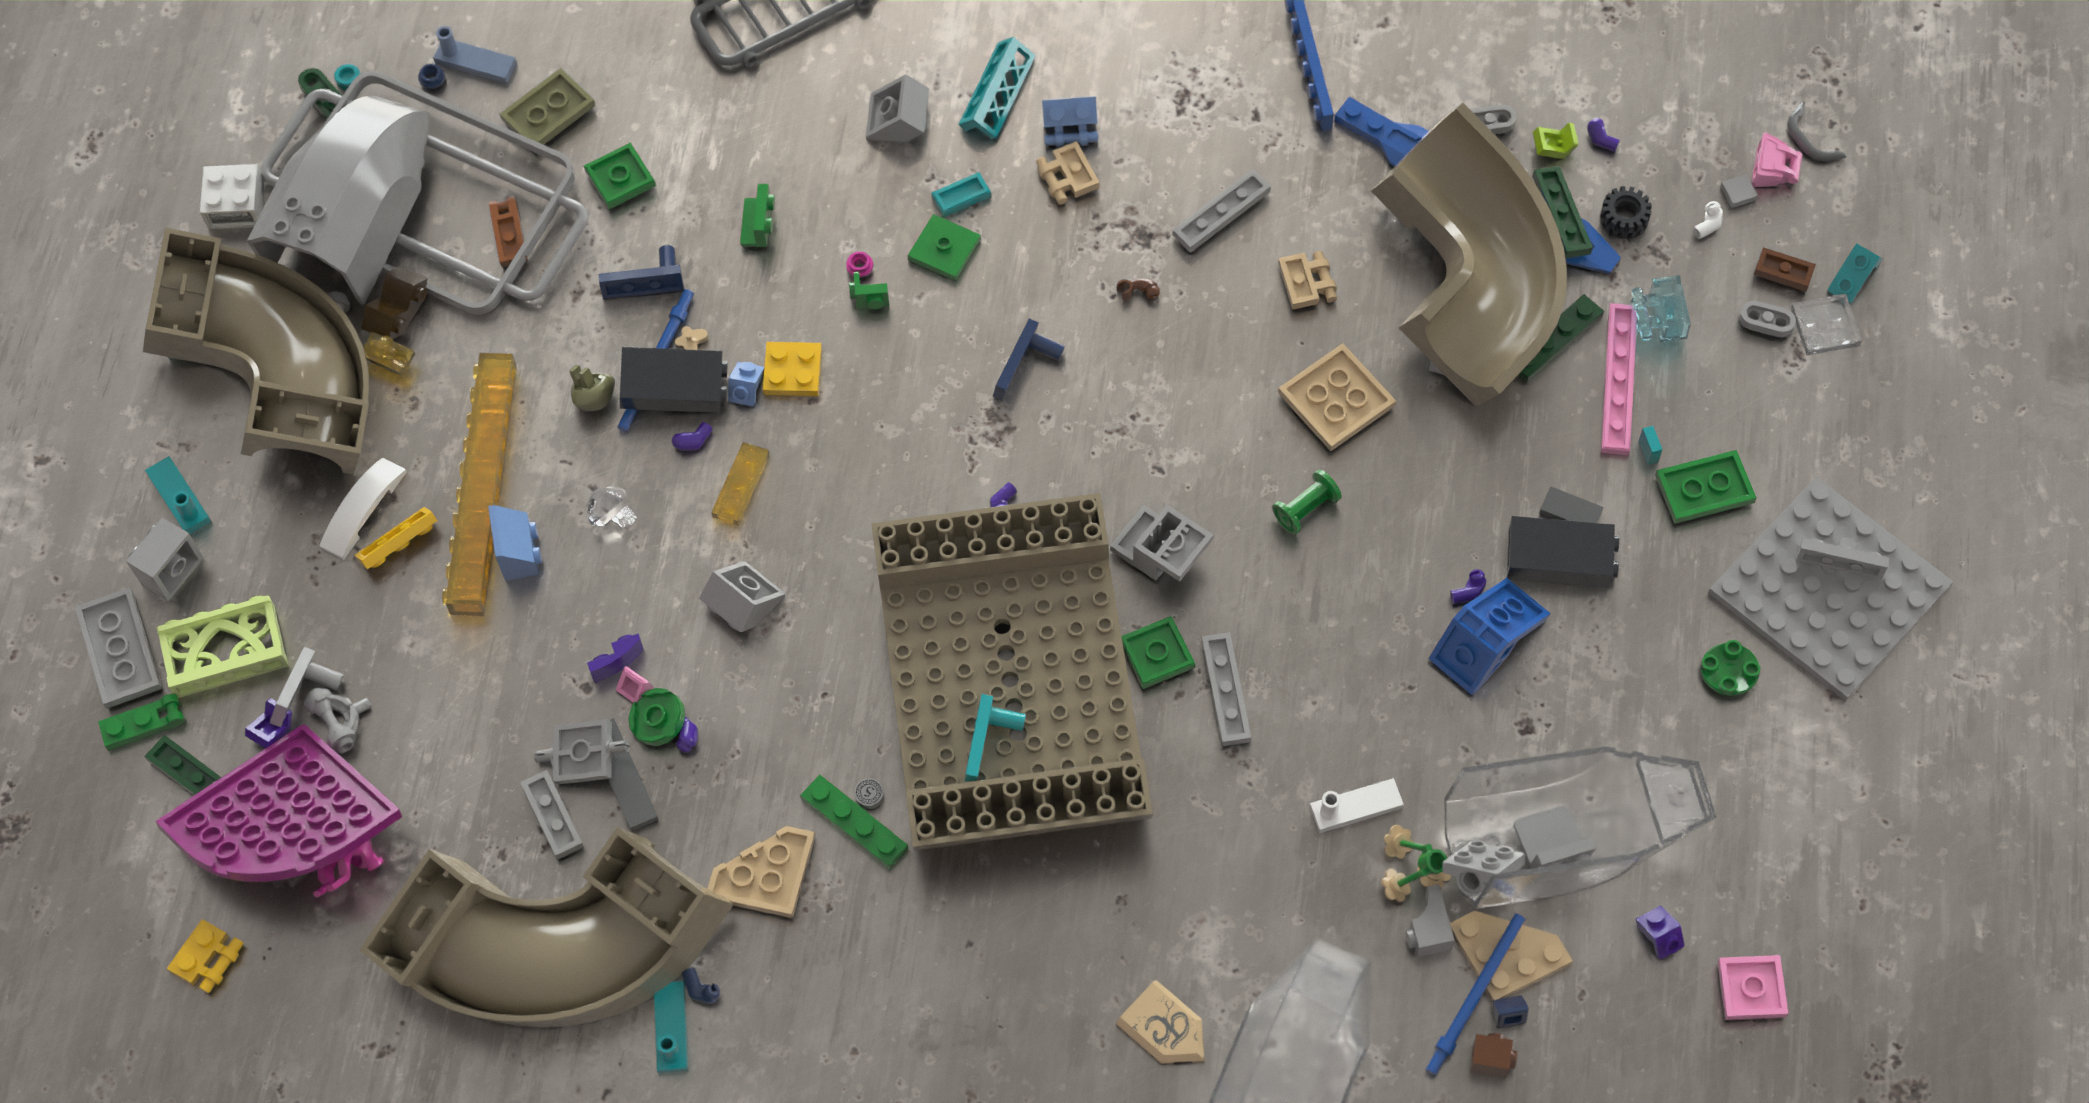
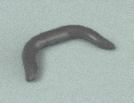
M1801 102L1791 113L1787 122L1788 131L1794 141L1808 156L1815 160L1830 161L1846 158L1847 155L1840 151H1821L1816 149L1799 130L1797 121L1804 113L1805 108L1804 103Z

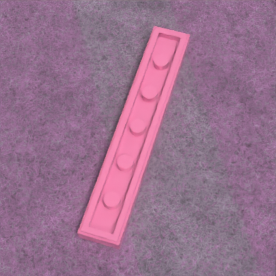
M1609 304L1601 453L1628 456L1630 453L1637 306Z

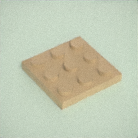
M1343 343L1278 388V394L1330 451L1396 405V400Z

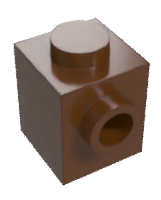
M1489 1033L1488 1036L1476 1034L1473 1042L1470 1072L1507 1078L1509 1070L1515 1069L1517 1061V1051L1512 1050L1513 1040L1506 1039L1505 1035L1499 1033Z

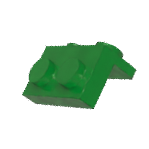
M758 184L756 198L744 199L740 236L741 246L767 247L768 234H772L773 219L770 218V213L775 209V195L770 194L769 184Z

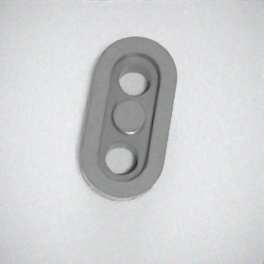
M1508 105L1470 109L1494 134L1507 133L1515 126L1517 115L1515 110Z
M1759 301L1746 302L1739 314L1740 323L1745 328L1776 337L1790 335L1796 324V318L1790 310ZM1749 316H1754L1757 320H1753ZM1777 323H1780V324H1782L1784 327L1777 326L1776 324H1777Z

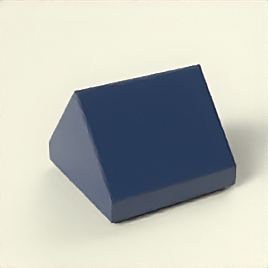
M1522 995L1492 1000L1496 1027L1518 1025L1527 1021L1529 1008Z

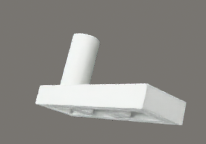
M1393 778L1339 795L1334 791H1328L1323 795L1322 800L1310 803L1309 808L1320 834L1403 809L1404 804Z

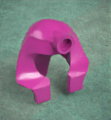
M368 840L351 853L342 857L339 861L318 869V879L323 885L313 892L316 898L327 891L331 892L348 881L351 874L350 864L360 869L367 868L370 872L384 862L381 857H377L374 853L371 840ZM338 864L339 878L335 880L333 871Z

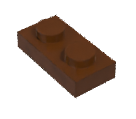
M1763 247L1753 275L1806 292L1816 264Z

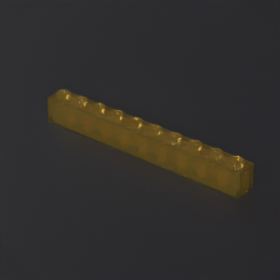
M479 353L478 363H474L473 377L476 379L475 387L470 389L472 411H468L466 417L469 433L463 439V451L466 455L465 461L460 462L462 484L457 486L456 500L459 506L458 511L453 513L455 535L451 536L449 541V551L452 553L451 562L446 564L448 586L443 588L442 603L447 606L450 615L485 616L494 547L488 506H499L517 371V365L512 353Z

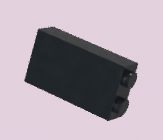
M622 347L620 409L720 413L721 403H726L727 386H721L722 378H727L728 361H722V351Z
M1512 516L1508 530L1506 578L1519 581L1610 588L1612 579L1618 577L1619 561H1614V552L1618 553L1620 541L1619 535H1615V524Z

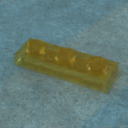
M742 442L711 514L713 518L739 525L770 456L768 449Z

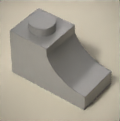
M1439 884L1427 887L1425 894L1426 909L1420 917L1411 920L1410 928L1406 931L1408 946L1410 949H1415L1416 957L1450 951L1455 941Z

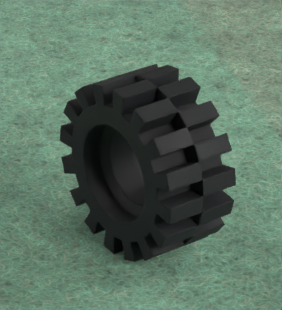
M1621 186L1619 192L1617 188H1614L1611 194L1608 192L1600 212V218H1602V226L1606 225L1605 230L1608 233L1613 230L1612 236L1617 237L1618 233L1622 234L1621 239H1626L1627 234H1630L1631 238H1635L1637 233L1640 235L1647 228L1652 205L1651 202L1648 203L1649 197L1647 195L1642 197L1643 191L1640 189L1635 193V187L1630 186L1629 191H1626V187ZM1618 207H1629L1636 212V216L1633 218H1623L1616 213V209Z

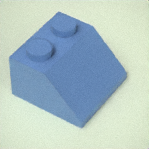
M495 505L488 506L495 557L505 581L539 575L537 564L542 563L540 548L534 545V539H538L536 522H530L527 512Z

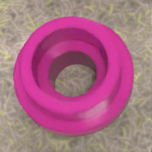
M854 252L846 261L847 271L853 277L854 272H859L860 278L866 277L873 270V260L865 252ZM859 264L864 265L863 267H860V268L856 267V266L859 265Z

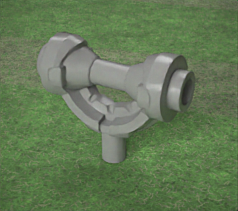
M321 688L310 691L304 701V706L308 712L322 717L329 729L327 745L339 753L347 752L354 746L357 738L355 732L359 723L358 714L371 708L367 698L352 704L349 698L332 695L330 690ZM332 710H338L344 716L343 725L338 723Z

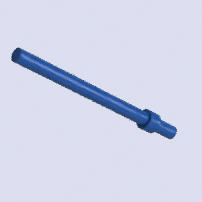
M684 289L677 306H673L669 314L670 320L656 348L668 349L679 325L684 323L688 314L687 308L694 296L691 290ZM626 409L617 428L627 432L638 410Z
M1515 913L1445 1036L1439 1038L1435 1045L1437 1050L1426 1067L1429 1073L1437 1075L1446 1057L1451 1056L1457 1046L1455 1043L1526 920L1520 914Z

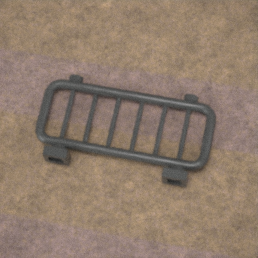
M693 0L697 7L691 13L690 22L717 63L724 66H732L743 61L745 66L748 67L758 61V53L854 4H857L860 9L865 8L872 0H830L831 5L815 13L806 0H799L809 16L792 25L777 2L769 0L787 26L768 36L745 0H739L764 38L747 48L719 8V6L731 0ZM714 9L741 51L730 56L724 55L702 24V15Z

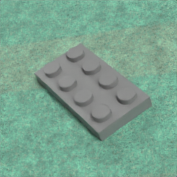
M130 587L75 607L100 696L106 709L162 689L136 600Z

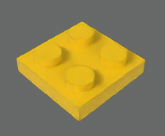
M766 342L763 395L819 396L822 344Z

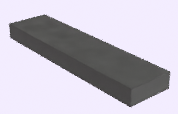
M610 719L612 721L613 742L624 741L615 719ZM614 753L609 782L632 832L658 821V817L630 753Z

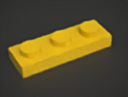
M423 507L356 553L355 557L366 569L370 567L376 568L384 563L385 557L393 551L399 552L409 545V540L416 535L421 536L429 532L433 527L432 524L438 520L429 509Z

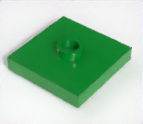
M631 142L583 166L584 171L608 209L656 186L654 178Z
M933 214L907 255L908 261L956 281L979 244L981 234Z
M1172 616L1121 636L1124 652L1142 689L1195 668V662Z

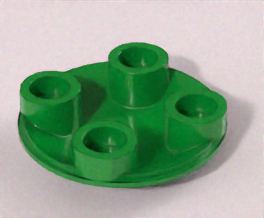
M1729 640L1726 643L1712 647L1706 652L1701 662V674L1706 684L1716 692L1724 695H1740L1752 689L1758 681L1761 670L1755 655L1737 640Z

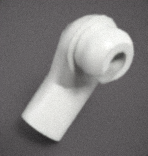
M1713 201L1706 205L1704 222L1693 227L1696 238L1701 239L1721 227L1723 210L1718 202Z

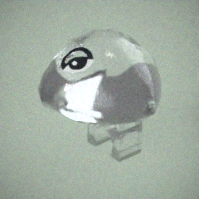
M620 487L598 488L591 493L587 502L588 521L595 527L606 526L613 520L623 529L627 524L631 525L637 516L626 505L627 494Z

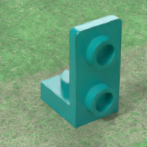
M1856 243L1829 285L1828 291L1842 300L1852 303L1874 267L1878 268L1883 258Z

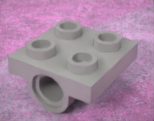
M1475 840L1469 842L1443 861V873L1456 876L1457 885L1464 894L1477 896L1492 884H1500L1525 865V853L1514 851L1511 847H1494L1487 845L1484 841Z

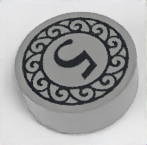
M872 778L861 780L854 789L855 800L864 809L878 807L884 799V790L881 783Z

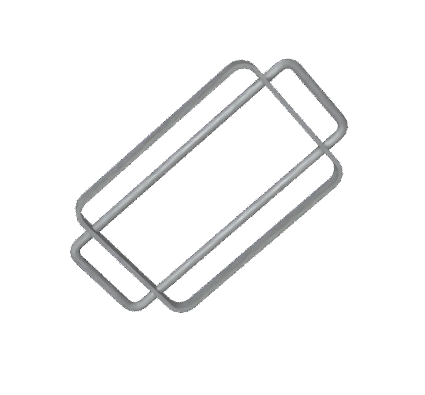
M376 71L364 72L358 75L343 96L326 89H319L309 93L261 165L263 180L275 187L279 177L272 174V167L316 101L326 100L336 105L325 122L326 124L342 108L353 102L364 87L377 83L566 167L567 172L557 190L553 191L433 136L427 135V146L549 200V203L501 279L399 233L395 243L495 288L485 301L472 303L427 283V294L475 315L487 314L493 311L505 294L524 301H532L541 297L588 221V212L585 206L578 201L566 197L575 181V171L567 156ZM562 206L574 211L577 214V220L537 285L531 290H524L513 285L514 279L526 262L525 255L527 258L529 257L559 207ZM385 263L381 273L385 274L394 269V267Z

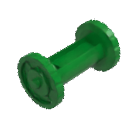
M1321 469L1315 471L1312 475L1314 484L1286 505L1281 501H1277L1272 505L1273 514L1278 522L1293 535L1301 531L1299 521L1326 499L1332 503H1337L1342 498L1341 491L1336 482Z

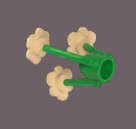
M1400 825L1392 826L1390 834H1386L1384 837V842L1387 844L1385 846L1386 855L1402 859L1405 857L1406 852H1410L1412 849L1422 851V854L1418 859L1417 872L1407 877L1401 872L1397 873L1395 869L1390 868L1386 870L1385 877L1381 880V884L1385 888V896L1389 900L1396 899L1398 902L1404 901L1405 896L1410 894L1411 887L1408 883L1420 878V882L1424 887L1439 884L1441 888L1444 884L1443 882L1451 878V875L1443 873V861L1447 859L1446 854L1442 850L1432 849L1431 844L1422 845L1414 843L1410 838V830L1403 829Z

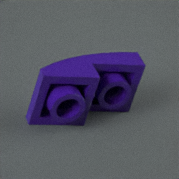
M639 633L624 635L618 638L617 641L611 643L614 653L610 655L601 654L592 661L587 662L594 684L620 672L643 652L644 648Z

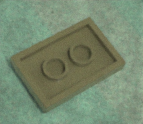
M559 68L499 114L501 120L512 131L544 145L593 108L595 101L562 68Z

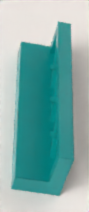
M1014 36L997 43L958 124L965 131L977 127L990 139L997 138L1036 56ZM1017 51L1025 57L1022 66H1017L1015 59ZM1011 71L1014 83L1012 86L1007 87L1005 74ZM997 92H1002L1004 100L1002 107H997L995 99ZM987 113H992L994 121L992 128L983 122Z

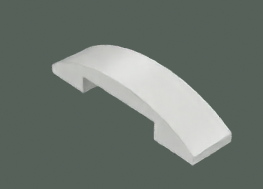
M384 458L370 467L340 504L319 545L320 548L344 560L359 540L358 532L386 492L392 494L407 473L406 469Z

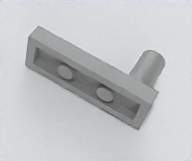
M304 647L275 705L270 723L279 727L282 726L305 678L338 690L344 674L313 663L312 659L315 651Z

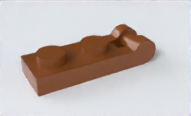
M516 196L507 197V200L502 202L497 200L489 202L499 262L502 268L510 265L524 243Z

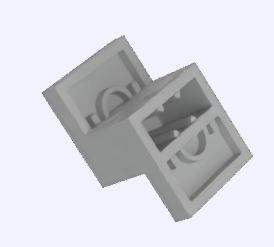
M1143 505L1110 545V551L1155 581L1163 572L1181 581L1213 541L1214 535L1169 505H1166L1160 514Z

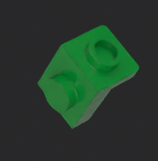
M854 272V282H849L850 299H856L857 309H879L889 306L887 283L861 285L859 272Z

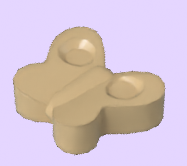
M685 326L682 328V336L675 340L676 348L698 350V344L708 340V333L705 329L692 330L689 326Z

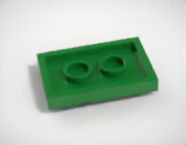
M1737 449L1659 469L1655 474L1674 524L1753 504L1757 498Z

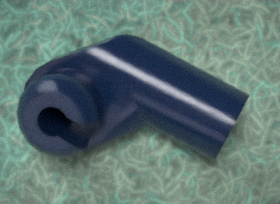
M689 968L682 972L690 998L705 1004H711L718 1000L720 988L713 983L710 986V984L700 983L695 968Z

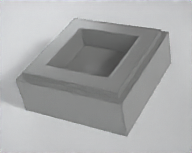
M1747 174L1721 183L1720 187L1731 208L1757 200L1758 195Z

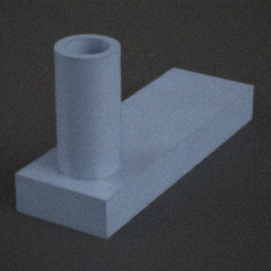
M442 26L437 29L436 35L439 46L433 56L435 64L501 83H508L517 64L515 57L456 41L451 28L448 26Z

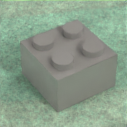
M161 518L157 524L148 530L147 536L140 545L132 549L126 562L143 587L169 601L202 561L203 556L189 533Z

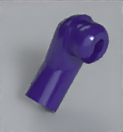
M1594 118L1590 120L1587 125V131L1591 142L1596 146L1616 152L1620 140L1607 135L1602 119Z
M701 422L695 432L675 434L672 438V445L682 451L698 450L708 438L713 428L708 423Z
M1010 482L1006 483L991 497L990 507L1008 505L1007 501L1017 493V489Z
M1479 569L1471 571L1469 574L1470 578L1464 588L1450 590L1452 604L1471 601L1482 594L1486 586V578L1483 571Z
M686 716L683 727L680 730V739L677 741L678 749L685 753L691 751L692 747L696 746L698 739V728Z

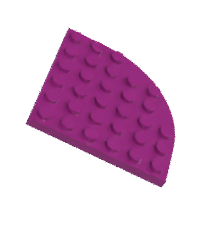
M302 724L155 822L159 830L192 862L207 872L238 881L268 882L307 874L337 862L402 818V815L397 806L310 728Z

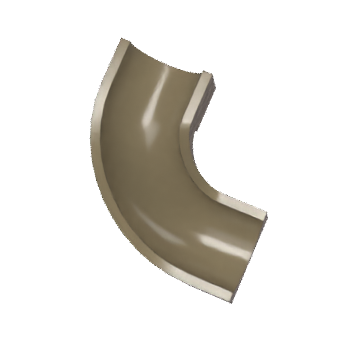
M1462 102L1440 119L1371 192L1408 230L1415 226L1437 249L1445 261L1447 273L1444 282L1398 328L1476 407L1499 395L1549 340L1564 306L1567 288V266L1559 230L1541 192L1516 157Z
M165 227L145 329L143 352L224 368L237 373L246 380L250 389V404L241 448L242 455L252 456L256 451L269 448L302 450L324 456L336 462L342 468V473L354 474L361 453L369 405V376L364 348L347 315L317 285L282 264L241 249L220 245L221 238Z
M618 827L583 875V878L588 883L572 894L553 899L525 900L511 898L463 860L429 849L359 951L401 985L413 988L427 999L450 1010L494 1022L523 1027L550 1028L575 1026L622 1014L647 1002L654 997V993L663 989L670 982L677 980L682 975V972L688 969L734 904L700 885L667 862L653 849L655 844L647 838Z

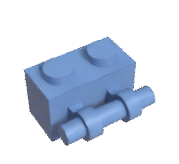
M1096 96L1042 100L1043 126L1055 128V134L1045 135V146L1056 145L1057 148L1076 141L1080 143V146H1085L1089 142H1098V131L1087 132V124L1098 123ZM1078 125L1079 133L1063 134V126Z

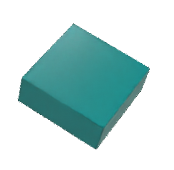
M1654 426L1642 428L1638 442L1648 465L1658 463L1663 449Z

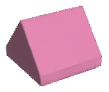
M627 666L624 667L616 687L617 692L633 703H637L641 698L640 695L645 691L654 689L647 680Z

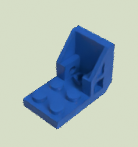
M1505 578L1463 606L1450 622L1428 659L1473 695L1504 662L1517 641L1543 624L1551 613L1512 581Z

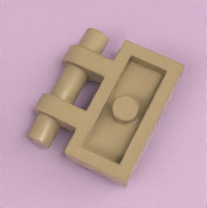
M1077 141L1054 150V161L1048 163L1045 157H1040L1036 160L1040 177L1046 180L1051 197L1055 198L1059 205L1068 201L1065 192L1071 190L1076 198L1100 188V182ZM1059 171H1061L1062 175L1065 178L1060 181H1058L1056 176L1054 175Z
M1322 251L1313 253L1314 260L1309 262L1305 253L1279 258L1278 265L1292 309L1319 304L1318 294L1321 293L1325 295L1328 303L1337 300L1335 292L1337 290L1336 283L1330 277V264L1324 258ZM1312 273L1319 274L1320 281L1314 282Z

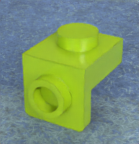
M1567 123L1561 130L1537 127L1532 132L1537 155L1565 159L1578 146V137L1573 123Z

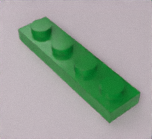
M820 774L800 795L801 800L888 870L909 849L907 843Z

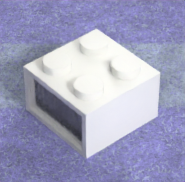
M257 164L206 166L203 168L200 214L208 229L255 226L263 210L265 181Z

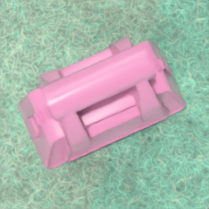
M1764 133L1757 146L1751 182L1753 187L1798 183L1802 153L1796 152L1791 147H1788L1785 142L1769 133Z

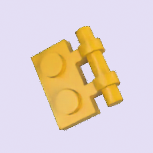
M201 919L166 969L192 986L197 983L200 977L205 978L199 988L209 994L213 987L219 985L223 980L222 974L231 962L235 963L239 957L238 952L244 943L234 937L228 946L223 945L229 937L228 934ZM216 954L220 955L213 968H207Z

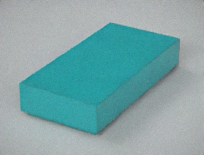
M977 172L931 192V197L944 218L990 198L991 191L980 172Z

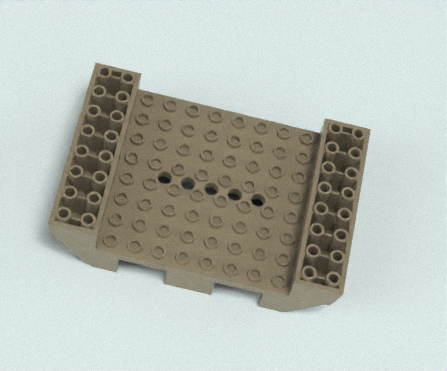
M1087 494L871 523L913 850H925L1152 818L1153 811L1144 758H1141L1109 564V543L1101 494ZM1001 623H1005L1011 628L1006 634H998L994 629ZM1002 650H1011L1015 654L1008 661L1001 660L998 657ZM1007 676H1014L1018 679V683L1014 687H1006L1002 684V680ZM981 695L993 696L991 707L1006 710L1007 705L1010 703H1019L1022 706V710L1019 713L1026 714L1023 727L1026 737L1021 741H1014L1010 738L1011 732L1014 731L1013 729L988 724L977 781L964 783Z

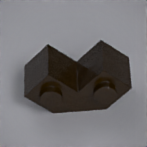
M402 266L386 272L381 297L365 306L361 329L386 341H391L404 334L427 296L426 285L428 278Z

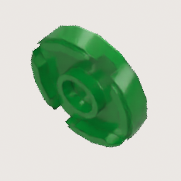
M654 688L645 691L640 695L641 698L638 702H634L630 709L628 717L629 728L637 739L647 745L659 746L666 744L675 738L683 727L685 719L684 704L677 695L667 689Z

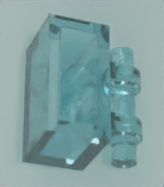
M1680 275L1652 279L1648 295H1643L1642 288L1640 287L1631 290L1633 296L1631 305L1637 314L1638 320L1635 323L1637 331L1641 332L1642 340L1647 341L1653 338L1651 331L1653 328H1657L1660 343L1687 339L1691 322ZM1647 307H1652L1654 316L1648 317Z

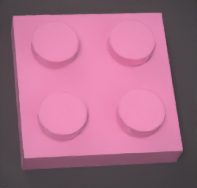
M1780 955L1719 958L1718 970L1725 1020L1787 1017L1789 1013Z

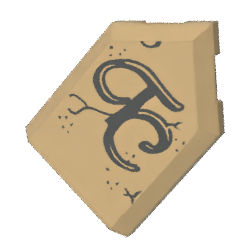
M1157 980L1147 987L1116 1022L1120 1029L1161 1064L1192 1061V1063L1204 1062L1202 1019Z

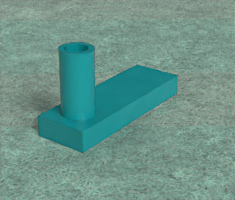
M170 456L145 470L184 531L192 534L212 522Z
M981 695L964 783L977 781L988 724L1023 731L1026 714L991 707L993 696Z
M684 981L670 982L663 989L654 993L656 1064L658 1074L688 1071Z

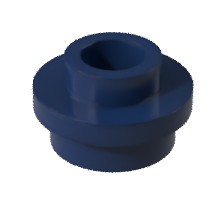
M429 63L420 69L418 79L424 88L435 89L443 84L445 74L441 67Z

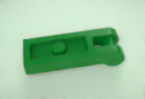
M168 694L158 701L98 721L106 749L109 751L182 725L185 720L183 713L178 710L180 705L178 695ZM167 711L166 717L161 718L160 713Z

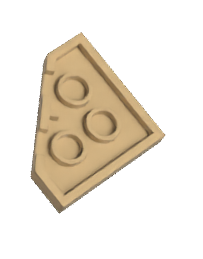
M789 826L776 831L774 836L762 843L761 841L740 852V855L726 864L723 862L713 868L707 889L726 898L734 904L733 906L793 918L814 844L815 832Z
M1473 911L1451 922L1450 926L1456 943L1478 978L1510 921ZM1522 925L1485 992L1491 1002L1492 1000L1507 998L1572 965L1573 960L1558 935Z

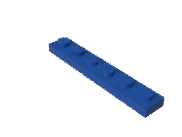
M1285 0L1286 12L1292 15V19H1290L1292 34H1297L1298 38L1296 40L1298 56L1302 55L1304 60L1301 63L1302 73L1309 80L1307 84L1309 99H1314L1315 105H1313L1315 121H1320L1322 131L1332 129L1334 112L1304 0Z

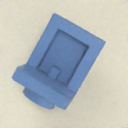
M738 362L729 377L728 401L754 406L756 403V390L764 377V367L757 366L751 362Z

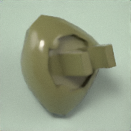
M577 364L569 370L574 382L571 386V399L575 406L584 411H598L609 404L615 388V379L611 374H592L588 367L581 371L580 365Z

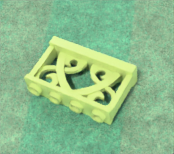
M255 596L239 604H226L220 609L210 612H198L192 617L182 620H170L164 625L157 627L167 673L168 687L173 694L178 695V698L289 666L275 605L269 596ZM265 616V626L262 630L253 634L252 632L259 626V621L257 620L255 623L250 624L248 620ZM219 631L228 632L243 639L235 645L229 659L225 661H220L212 653L202 652L212 637ZM271 633L274 647L266 649L260 639ZM189 637L188 642H180L184 649L189 650L188 653H179L173 649L174 641ZM243 648L249 652V654L239 656V652ZM174 659L186 660L183 673L177 674ZM199 659L210 660L212 664L202 667L205 662L199 661Z

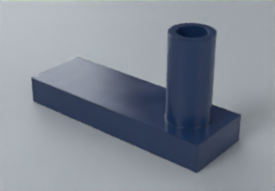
M663 245L659 248L660 267L600 273L599 285L603 299L683 291L684 281L681 267L676 265L675 248L671 245Z
M1029 318L996 383L992 397L1003 401L1029 348L1059 361L1065 346L1036 333L1039 322Z

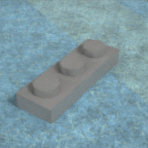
M1803 538L1797 550L1796 561L1882 580L1888 568L1890 557L1881 556V554L1874 551L1863 552L1854 550L1847 545L1836 546L1827 544L1815 538Z
M545 770L520 782L556 859L558 860L583 848V843L548 771Z

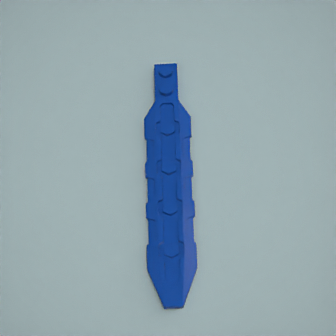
M1350 96L1334 116V121L1379 146L1389 163L1394 167L1429 132L1419 125L1393 122ZM1582 219L1593 247L1592 253L1586 256L1565 258L1566 264L1610 274L1621 257L1588 221Z

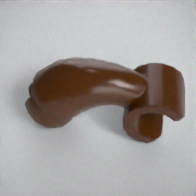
M1136 278L1130 281L1122 279L1117 283L1118 292L1122 289H1127V291L1122 293V299L1125 301L1133 296V290L1142 291L1149 299H1155L1160 294V288L1157 286V283L1148 278Z

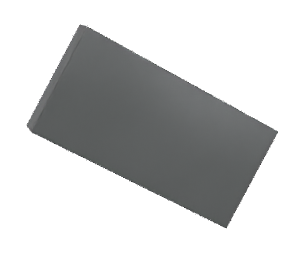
M1550 486L1539 514L1555 520L1597 523L1603 507Z

